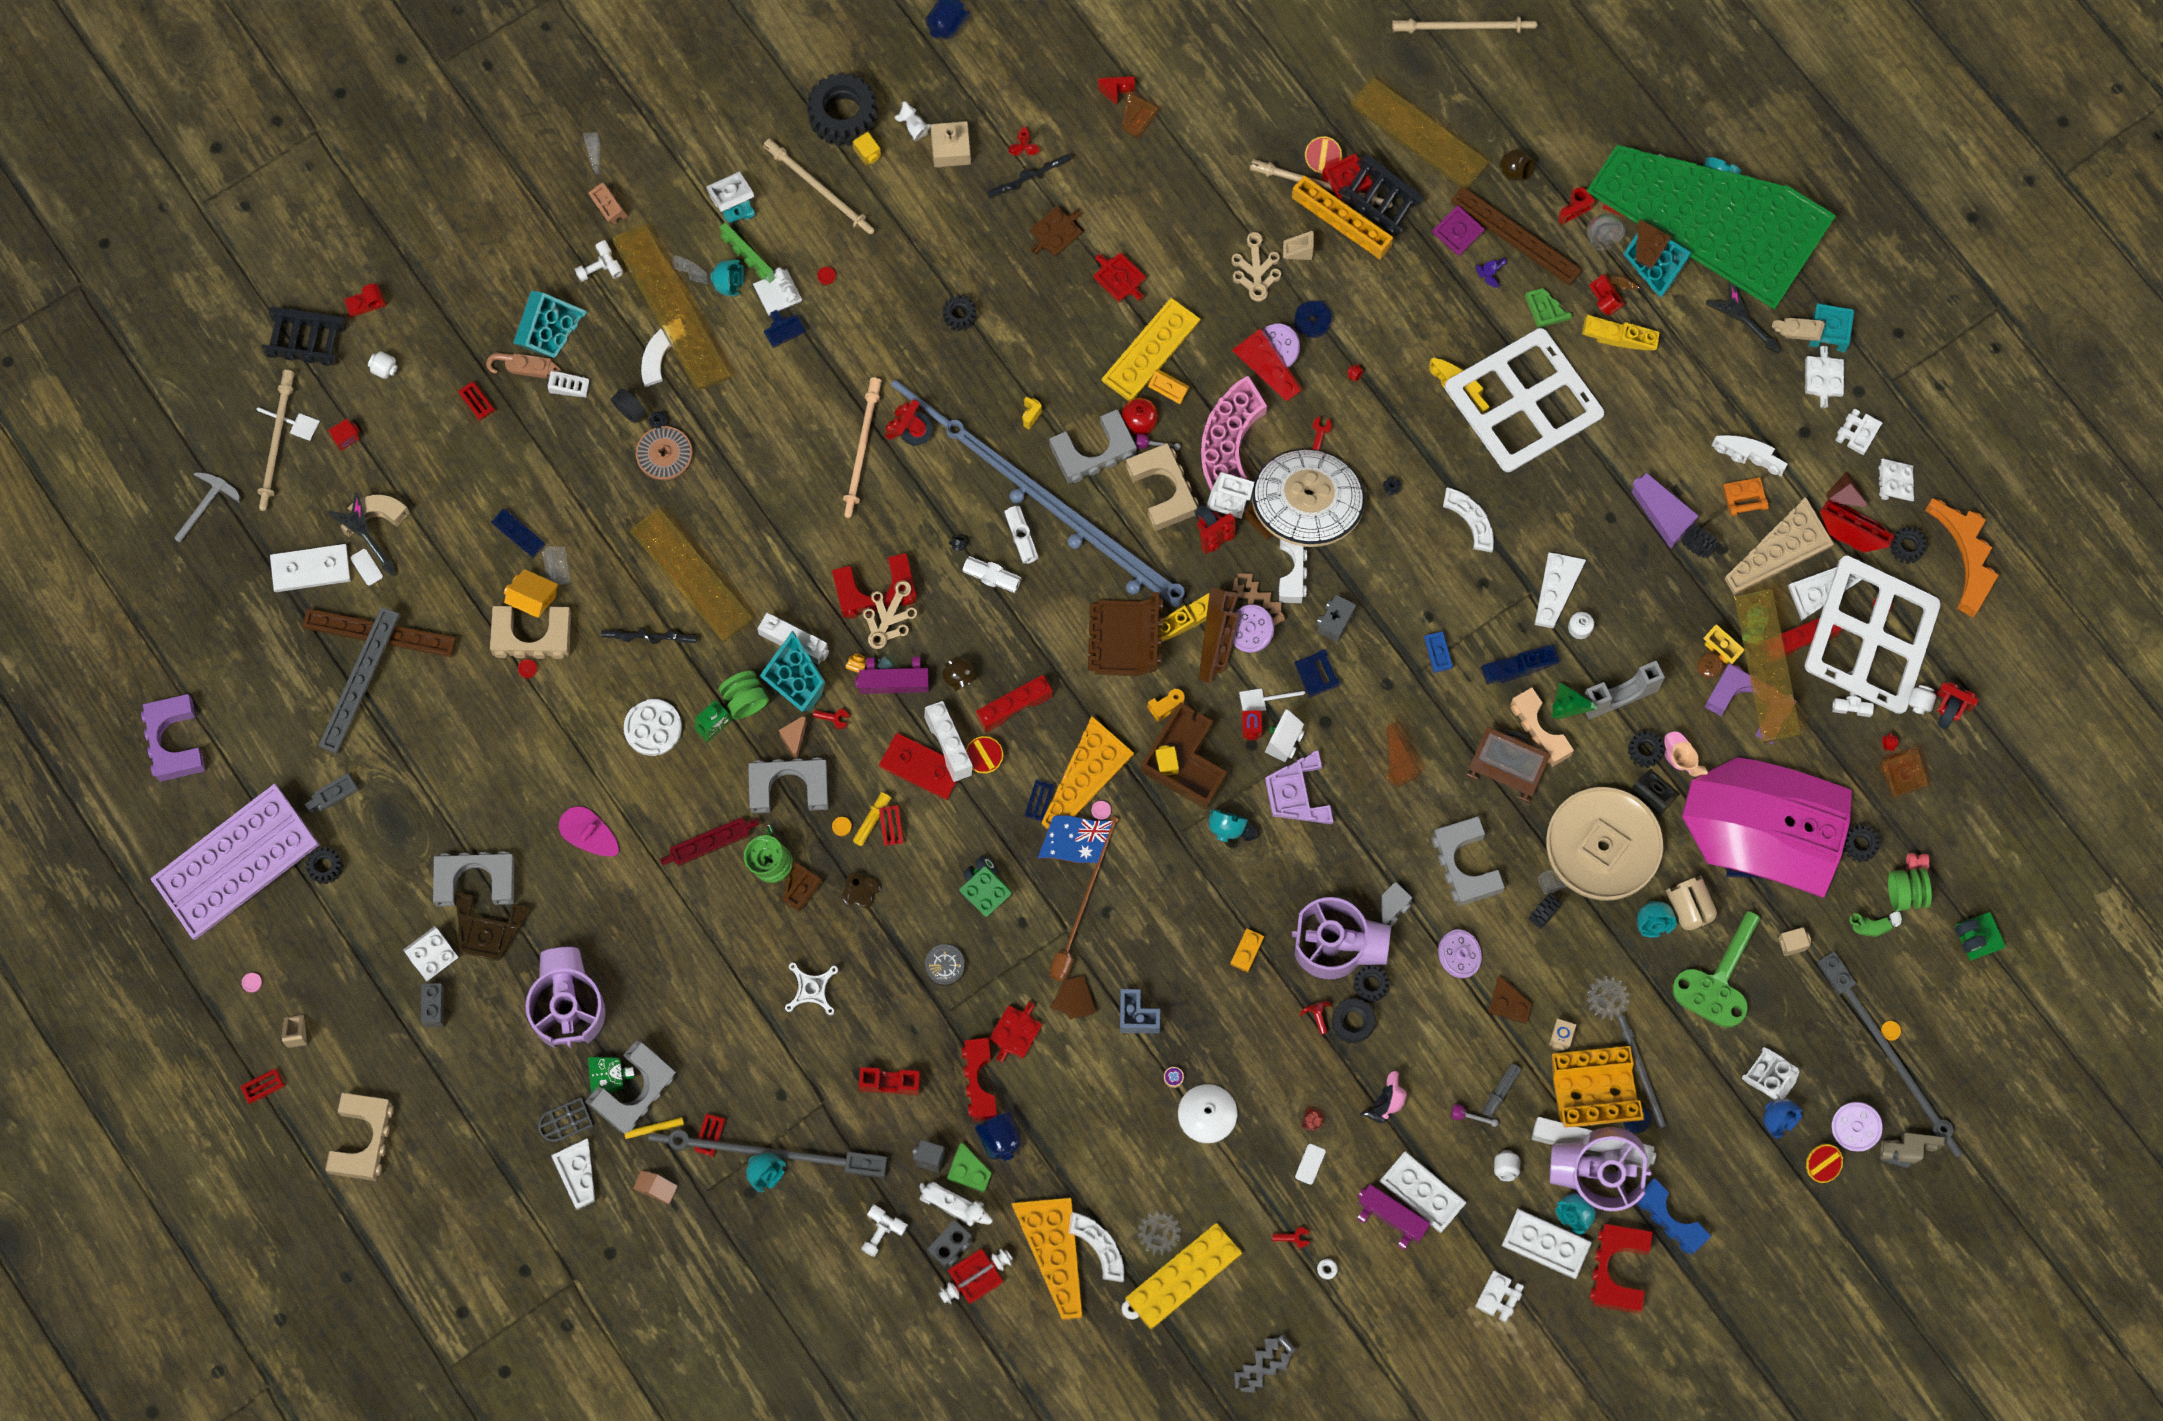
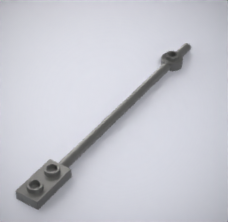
M1832 952L1817 962L1818 966L1837 994L1841 995L1845 992L1934 1124L1932 1127L1933 1136L1944 1137V1141L1955 1157L1963 1154L1951 1137L1953 1134L1951 1123L1939 1119L1851 989L1856 983L1837 954ZM1941 1126L1946 1128L1945 1133L1941 1132Z
M675 1130L670 1135L649 1133V1141L669 1143L671 1148L676 1151H682L687 1146L755 1155L769 1152L776 1154L780 1158L845 1166V1173L880 1178H884L887 1157L852 1152H847V1158L688 1138V1135L682 1130ZM681 1138L683 1142L676 1144V1139Z

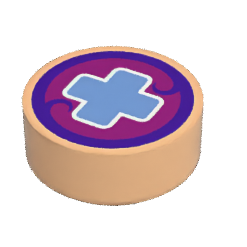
M1171 1067L1165 1071L1164 1082L1167 1086L1176 1088L1182 1084L1184 1075L1179 1068Z

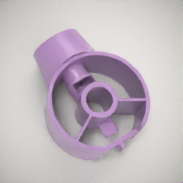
M1321 898L1308 904L1299 913L1297 932H1292V937H1296L1295 958L1304 970L1322 979L1344 977L1353 972L1359 965H1386L1391 926L1364 919L1361 912L1353 904L1343 899ZM1333 910L1346 914L1356 922L1361 932L1343 929L1342 925L1333 920L1326 921L1322 911ZM1315 913L1320 926L1317 931L1306 930L1305 937L1307 942H1316L1317 951L1309 960L1299 947L1301 925L1305 919ZM1326 934H1332L1338 940L1334 943H1328L1322 937ZM1340 951L1359 952L1353 960L1341 966L1325 967L1316 964L1321 955L1334 956Z
M574 947L553 948L541 952L540 978L531 987L526 1000V1014L532 1028L543 1042L556 1048L555 1045L567 1044L571 1048V1043L586 1041L587 1044L590 1043L600 1032L605 1020L603 998L594 982L585 975L580 950ZM573 980L587 984L596 992L598 998L596 1017L581 1011V1007L575 998ZM553 984V997L550 1001L551 1014L535 1025L534 1007L536 1001L544 989ZM564 1004L573 1005L570 1013L566 1015L558 1014L560 1007ZM580 1019L591 1023V1026L582 1033L583 1036L552 1039L543 1034L557 1022L562 1026V1034L574 1033L573 1025L579 1022Z
M1616 1127L1597 1129L1586 1135L1579 1143H1558L1552 1145L1550 1184L1577 1189L1589 1204L1602 1210L1619 1211L1629 1208L1637 1203L1645 1194L1646 1175H1651V1170L1646 1169L1648 1161L1647 1151L1643 1143L1627 1130ZM1612 1139L1625 1142L1619 1152L1611 1150L1602 1153L1599 1157L1582 1156L1590 1146L1603 1140ZM1635 1147L1643 1157L1641 1182L1632 1192L1626 1194L1622 1183L1626 1176L1636 1177L1637 1165L1625 1164L1624 1158L1631 1148ZM1609 1164L1620 1167L1617 1172L1611 1174L1603 1170ZM1579 1176L1599 1179L1607 1187H1618L1621 1197L1606 1198L1598 1196L1583 1185Z

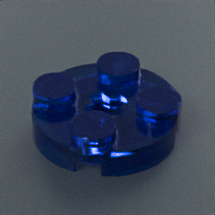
M1322 301L1303 303L1297 308L1294 318L1295 327L1298 332L1307 335L1309 338L1323 336L1329 329L1332 321L1331 312ZM1310 316L1318 318L1316 319V323L1308 321Z

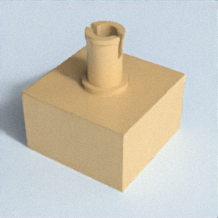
M967 122L931 124L934 167L970 165Z

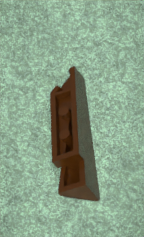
M1214 587L1210 588L1199 670V680L1211 683L1212 677L1226 670L1239 613L1232 612L1238 598V593Z

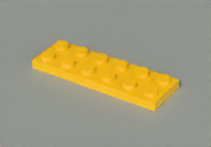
M1170 298L1104 375L1102 382L1128 401L1136 398L1152 379L1155 370H1160L1200 323V318Z
M1215 1223L1129 1294L1125 1300L1149 1329L1152 1330L1240 1257L1242 1252L1219 1225Z

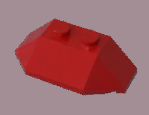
M1827 500L1820 511L1829 535L1863 553L1888 548L1895 536L1879 522L1846 505L1835 504Z

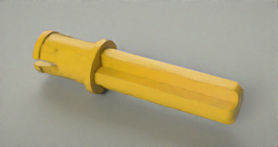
M880 792L879 797L874 805L870 806V812L853 838L855 844L863 846L880 817L879 807L887 806L891 800L890 796Z

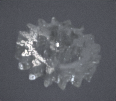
M1604 976L1603 982L1597 979L1595 981L1596 985L1591 984L1590 988L1592 990L1587 992V995L1591 996L1587 999V1003H1592L1589 1009L1596 1010L1595 1016L1601 1013L1602 1019L1608 1015L1609 1019L1612 1020L1614 1014L1620 1017V1011L1625 1012V1006L1630 1002L1626 1000L1630 993L1624 992L1627 986L1621 987L1622 981L1619 980L1616 983L1614 982V977L1608 981L1607 977ZM1602 987V993L1595 995L1596 991ZM1605 995H1608L1609 998H1612L1611 1001H1608L1607 998H1604ZM1621 1001L1620 1005L1614 1009V1003Z
M1155 1211V1216L1153 1217L1148 1213V1220H1141L1144 1226H1138V1230L1142 1231V1233L1138 1234V1238H1143L1140 1244L1147 1245L1146 1251L1150 1250V1248L1153 1249L1154 1255L1157 1251H1160V1254L1163 1255L1165 1249L1170 1253V1246L1177 1247L1175 1240H1180V1236L1176 1235V1233L1181 1232V1228H1176L1178 1221H1172V1214L1166 1217L1165 1211L1162 1215ZM1157 1220L1165 1221V1222H1167V1223H1166V1224H1161V1223H1158ZM1150 1224V1227H1151L1152 1230H1151V1232L1146 1236V1229H1147L1148 1225ZM1156 1229H1158L1159 1231L1163 1230L1162 1237H1160V1235L1155 1236ZM1173 1231V1236L1168 1241L1167 1234ZM1152 1242H1158L1161 1246L1154 1245Z

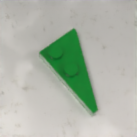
M1559 683L1556 699L1552 706L1553 712L1551 717L1558 720L1597 710V706L1594 702L1577 693V691L1563 683Z

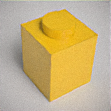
M868 132L853 141V149L865 166L869 163H875L881 156L879 146Z
M1161 746L1158 750H1155L1158 771L1166 776L1178 774L1179 767L1175 747Z

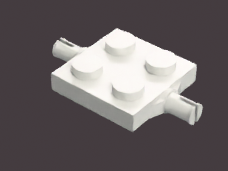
M1827 346L1820 347V357L1807 356L1805 358V394L1819 396L1821 408L1823 406L1824 408L1828 407V397H1842L1844 394V360L1828 357Z

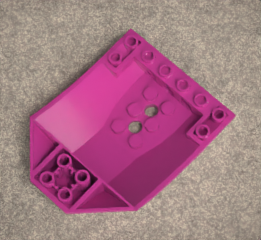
M1737 757L1709 771L1707 775H1701L1691 780L1682 818L1707 864L1756 875L1824 898L1842 855L1850 823L1852 790L1795 770ZM1787 816L1794 819L1793 827L1786 825L1785 818ZM1805 823L1811 824L1812 832L1805 830Z

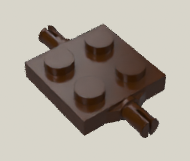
M1056 206L1030 229V233L1038 242L1030 249L1031 252L1036 255L1044 248L1054 257L1059 255L1082 234V231L1074 223V220L1081 216V213L1075 209L1068 216Z

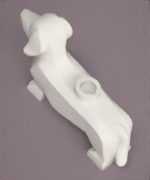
M934 1182L928 1183L926 1187L923 1183L920 1184L922 1192L921 1201L929 1205L930 1203L935 1204L970 1227L974 1222L986 1225L992 1223V1218L982 1208L983 1202L971 1203Z

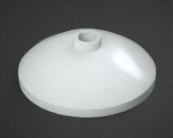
M1211 1084L1199 1085L1189 1090L1181 1099L1178 1108V1120L1182 1130L1191 1139L1201 1143H1215L1226 1138L1232 1132L1237 1120V1107L1232 1096L1223 1088ZM1206 1108H1210L1212 1112L1210 1114H1206L1204 1110Z

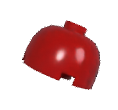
M1137 397L1125 404L1121 412V418L1130 434L1147 435L1156 427L1158 412L1156 406L1150 400Z

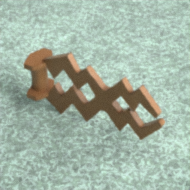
M1239 573V578L1247 579L1246 588H1251V591L1243 592L1244 585L1238 586V579L1235 578L1233 592H1238V598H1247L1248 605H1253L1255 600H1264L1262 608L1271 609L1270 614H1277L1272 618L1274 626L1283 622L1285 618L1281 613V602H1270L1271 593H1258L1259 581L1252 582L1253 574Z

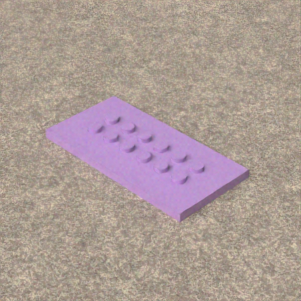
M273 784L154 875L151 880L193 940H196L318 847L319 843L279 787Z

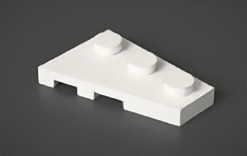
M587 1138L552 1155L576 1210L595 1201L589 1140Z

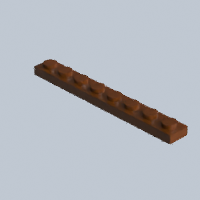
M1463 186L1451 199L1453 205H1458L1470 217L1570 286L1581 273L1580 268Z
M307 609L302 627L303 629L366 641L374 622ZM395 626L387 645L452 658L456 638Z

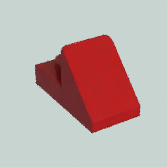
M1098 78V90L1117 105V92L1130 93L1135 91V78Z

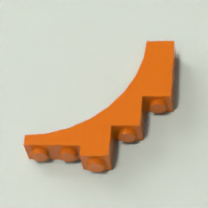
M1932 498L1925 511L1937 518L1949 530L1957 542L1964 562L1965 585L1957 609L1974 618L1998 577V574L1993 569L1982 566L1992 547L1986 541L1976 538L1986 519L1979 513L1971 511L1964 516L1959 510L1951 509L1943 501Z

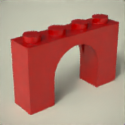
M904 553L888 557L892 583L888 591L883 594L882 601L884 607L888 610L896 593L895 585L901 580L907 581L910 584L911 591L907 596L902 597L899 605H912L917 601L907 555ZM851 566L832 570L843 618H855L862 614L865 608H871L874 613L876 612L877 607L871 597L863 595L856 588ZM903 584L899 586L900 591H904L906 588ZM880 596L874 597V600L880 599ZM867 611L865 614H872V612Z
M1604 1224L1602 1229L1598 1230L1597 1241H1600V1248H1596L1594 1260L1598 1262L1597 1268H1593L1592 1280H1595L1594 1288L1590 1289L1589 1294L1592 1306L1636 1314L1641 1313L1645 1291L1624 1288L1615 1284L1608 1274L1607 1264L1609 1258L1617 1252L1626 1251L1648 1255L1651 1247L1652 1232Z

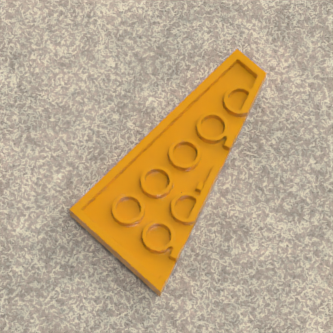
M1092 716L1042 820V825L1047 830L1053 816L1076 817L1134 756V753Z
M1071 1198L1011 1203L1061 1319L1082 1318L1075 1235L1069 1233L1072 1213Z

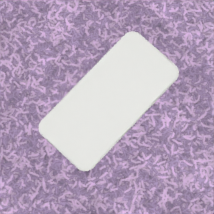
M362 549L351 556V561L367 585H372L383 577L366 549Z
M1309 1144L1295 1178L1307 1184H1313L1325 1155V1150Z

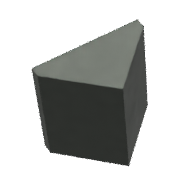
M1649 770L1639 778L1631 790L1634 795L1659 816L1680 795L1652 770Z

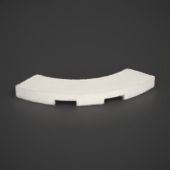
M680 318L661 328L648 343L642 358L641 370L645 387L662 382L661 363L666 350L677 341L686 337Z
M1446 488L1443 507L1457 512L1469 524L1474 538L1473 549L1492 553L1493 532L1483 509L1466 494L1455 489Z
M1071 1213L1069 1233L1083 1238L1095 1249L1102 1264L1103 1279L1123 1282L1124 1267L1122 1257L1111 1235L1094 1220L1081 1214Z

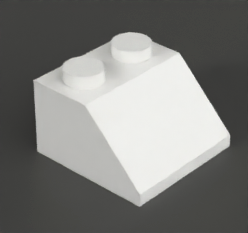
M1285 710L1265 750V753L1283 762H1286L1288 757L1292 758L1296 750L1293 746L1296 740L1300 742L1304 731H1302L1304 724L1289 710Z

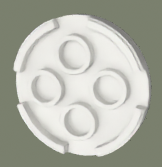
M648 699L630 709L624 721V733L629 745L635 751L643 755L657 756L670 751L677 744L682 733V723L678 712L671 704L659 699Z

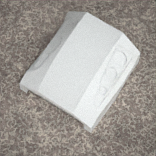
M1764 1047L1760 1057L1742 1079L1775 1101L1784 1099L1796 1083L1799 1069L1780 1055Z

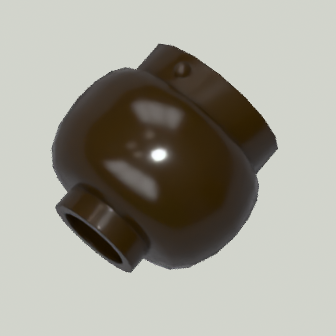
M1517 149L1504 154L1500 161L1503 175L1513 181L1527 180L1534 167L1533 158L1528 157L1525 152Z
M957 656L945 663L946 668L942 673L943 679L948 686L954 688L955 692L977 679L974 675V666L968 659H959Z

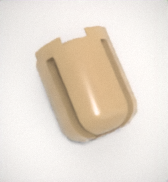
M1702 876L1697 877L1698 881L1692 878L1672 888V892L1670 888L1666 890L1679 923L1685 930H1694L1709 924L1717 916V910Z

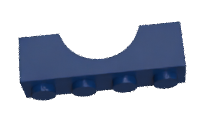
M1654 1178L1645 1187V1194L1637 1204L1641 1209H1646L1651 1214L1650 1217L1656 1224H1661L1666 1229L1665 1233L1668 1237L1676 1239L1684 1253H1689L1692 1256L1709 1240L1711 1235L1698 1222L1681 1224L1673 1220L1666 1209V1198L1669 1192Z

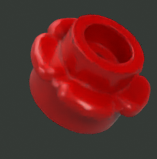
M1359 364L1356 366L1352 365L1347 372V375H1349L1348 379L1357 382L1362 376L1364 369Z
M1892 733L1882 737L1884 750L1895 751V747H1898V739Z

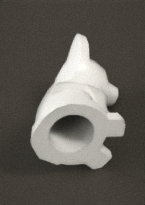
M904 101L900 114L895 116V119L900 122L906 120L908 131L916 142L928 134L927 131L931 128V125L924 123L919 116L915 115V108L909 106Z

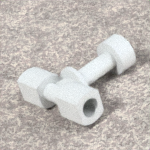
M605 240L595 245L600 254L598 257L599 261L585 268L582 266L575 268V272L581 282L588 279V274L600 268L608 269L613 279L623 275L617 260H613L611 249Z
M1850 692V696L1846 697V700L1835 698L1832 712L1846 714L1848 711L1857 712L1858 716L1871 717L1874 705L1873 703L1861 702V698L1858 695Z
M874 1204L867 1216L877 1222L876 1226L878 1229L869 1243L865 1242L861 1250L872 1257H875L879 1251L876 1246L885 1232L890 1233V1231H893L902 1237L908 1227L897 1218L894 1220L885 1215L886 1211Z

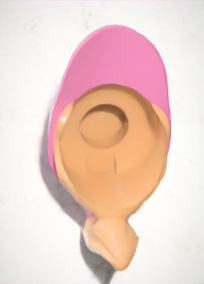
M1669 732L1666 734L1665 757L1674 768L1686 770L1693 777L1708 774L1704 766H1698L1696 750L1681 733Z

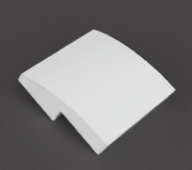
M1221 472L1211 491L1207 508L1226 515L1231 512L1234 517L1242 518L1246 500L1251 498L1254 482Z

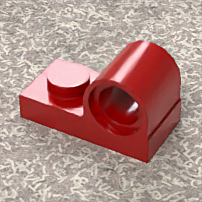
M1578 187L1572 191L1569 201L1570 206L1562 208L1559 213L1558 221L1561 226L1593 209L1595 201L1586 192L1585 188ZM1580 197L1583 201H1578L1575 198Z
M368 284L361 289L362 293L344 299L350 318L386 306L378 284Z

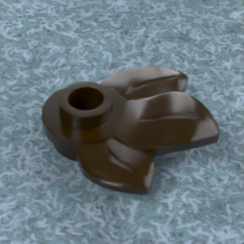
M854 872L846 878L847 887L842 893V898L846 906L856 902L860 907L868 909L872 902L871 894L878 893L881 889L873 878H864L862 874ZM854 878L859 880V884L857 886H854L852 884V880Z

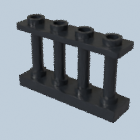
M1366 153L1359 157L1356 162L1360 166V171L1350 186H1343L1338 190V193L1343 200L1355 205L1359 212L1368 215L1372 222L1385 228L1384 230L1388 234L1396 236L1403 230L1398 224L1408 208L1420 204L1424 197ZM1366 173H1369L1374 177L1375 181L1364 198L1355 193V190ZM1384 184L1389 188V192L1379 208L1376 209L1369 202L1380 185ZM1395 195H1398L1403 199V204L1393 220H1390L1384 215V212Z
M270 307L269 315L272 321L275 322L270 345L262 344L261 346L263 353L267 357H284V359L289 361L297 359L305 363L318 362L324 366L337 365V358L332 354L337 332L339 330L345 331L347 324L343 317ZM284 322L293 325L288 348L277 346ZM303 325L310 326L311 331L306 350L295 349L300 327ZM321 328L329 330L324 353L314 352L318 330Z

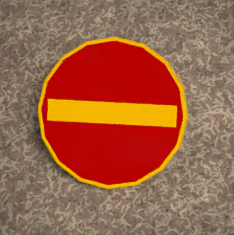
M1326 136L1317 137L1306 148V162L1311 169L1322 173L1323 168L1341 160V148L1332 138Z
M981 736L975 738L968 744L965 750L972 764V770L977 773L987 774L993 772L1003 761L1002 747L991 737Z
M1821 1144L1815 1147L1809 1153L1806 1160L1808 1175L1820 1183H1826L1835 1179L1840 1173L1843 1164L1841 1152L1830 1144Z

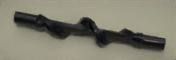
M1066 154L1051 162L1044 163L1042 168L1035 171L1025 169L1021 171L1019 179L999 185L988 191L987 195L990 199L1001 193L1004 194L1008 189L1019 190L1022 182L1034 176L1041 179L1044 172L1070 161L1071 157L1069 154Z
M641 627L637 633L601 630V638L622 639L625 642H630L634 638H646L652 644H658L662 639L675 640L678 643H697V636L677 634L671 630L663 635L646 634L644 628Z

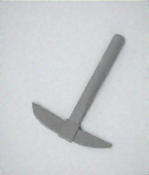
M194 473L195 476L211 484L212 488L177 533L175 540L177 542L183 540L218 492L223 491L240 503L238 492L219 477L217 478L206 473Z

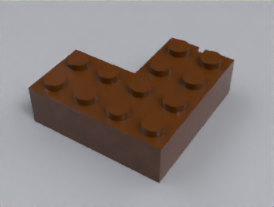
M1179 703L1142 762L1140 772L1207 810L1224 783L1227 772L1197 755L1198 750L1212 729L1213 721L1200 713L1196 715V721H1194L1195 711ZM1161 746L1175 747L1179 767L1178 774L1166 776L1158 771L1155 750H1158Z

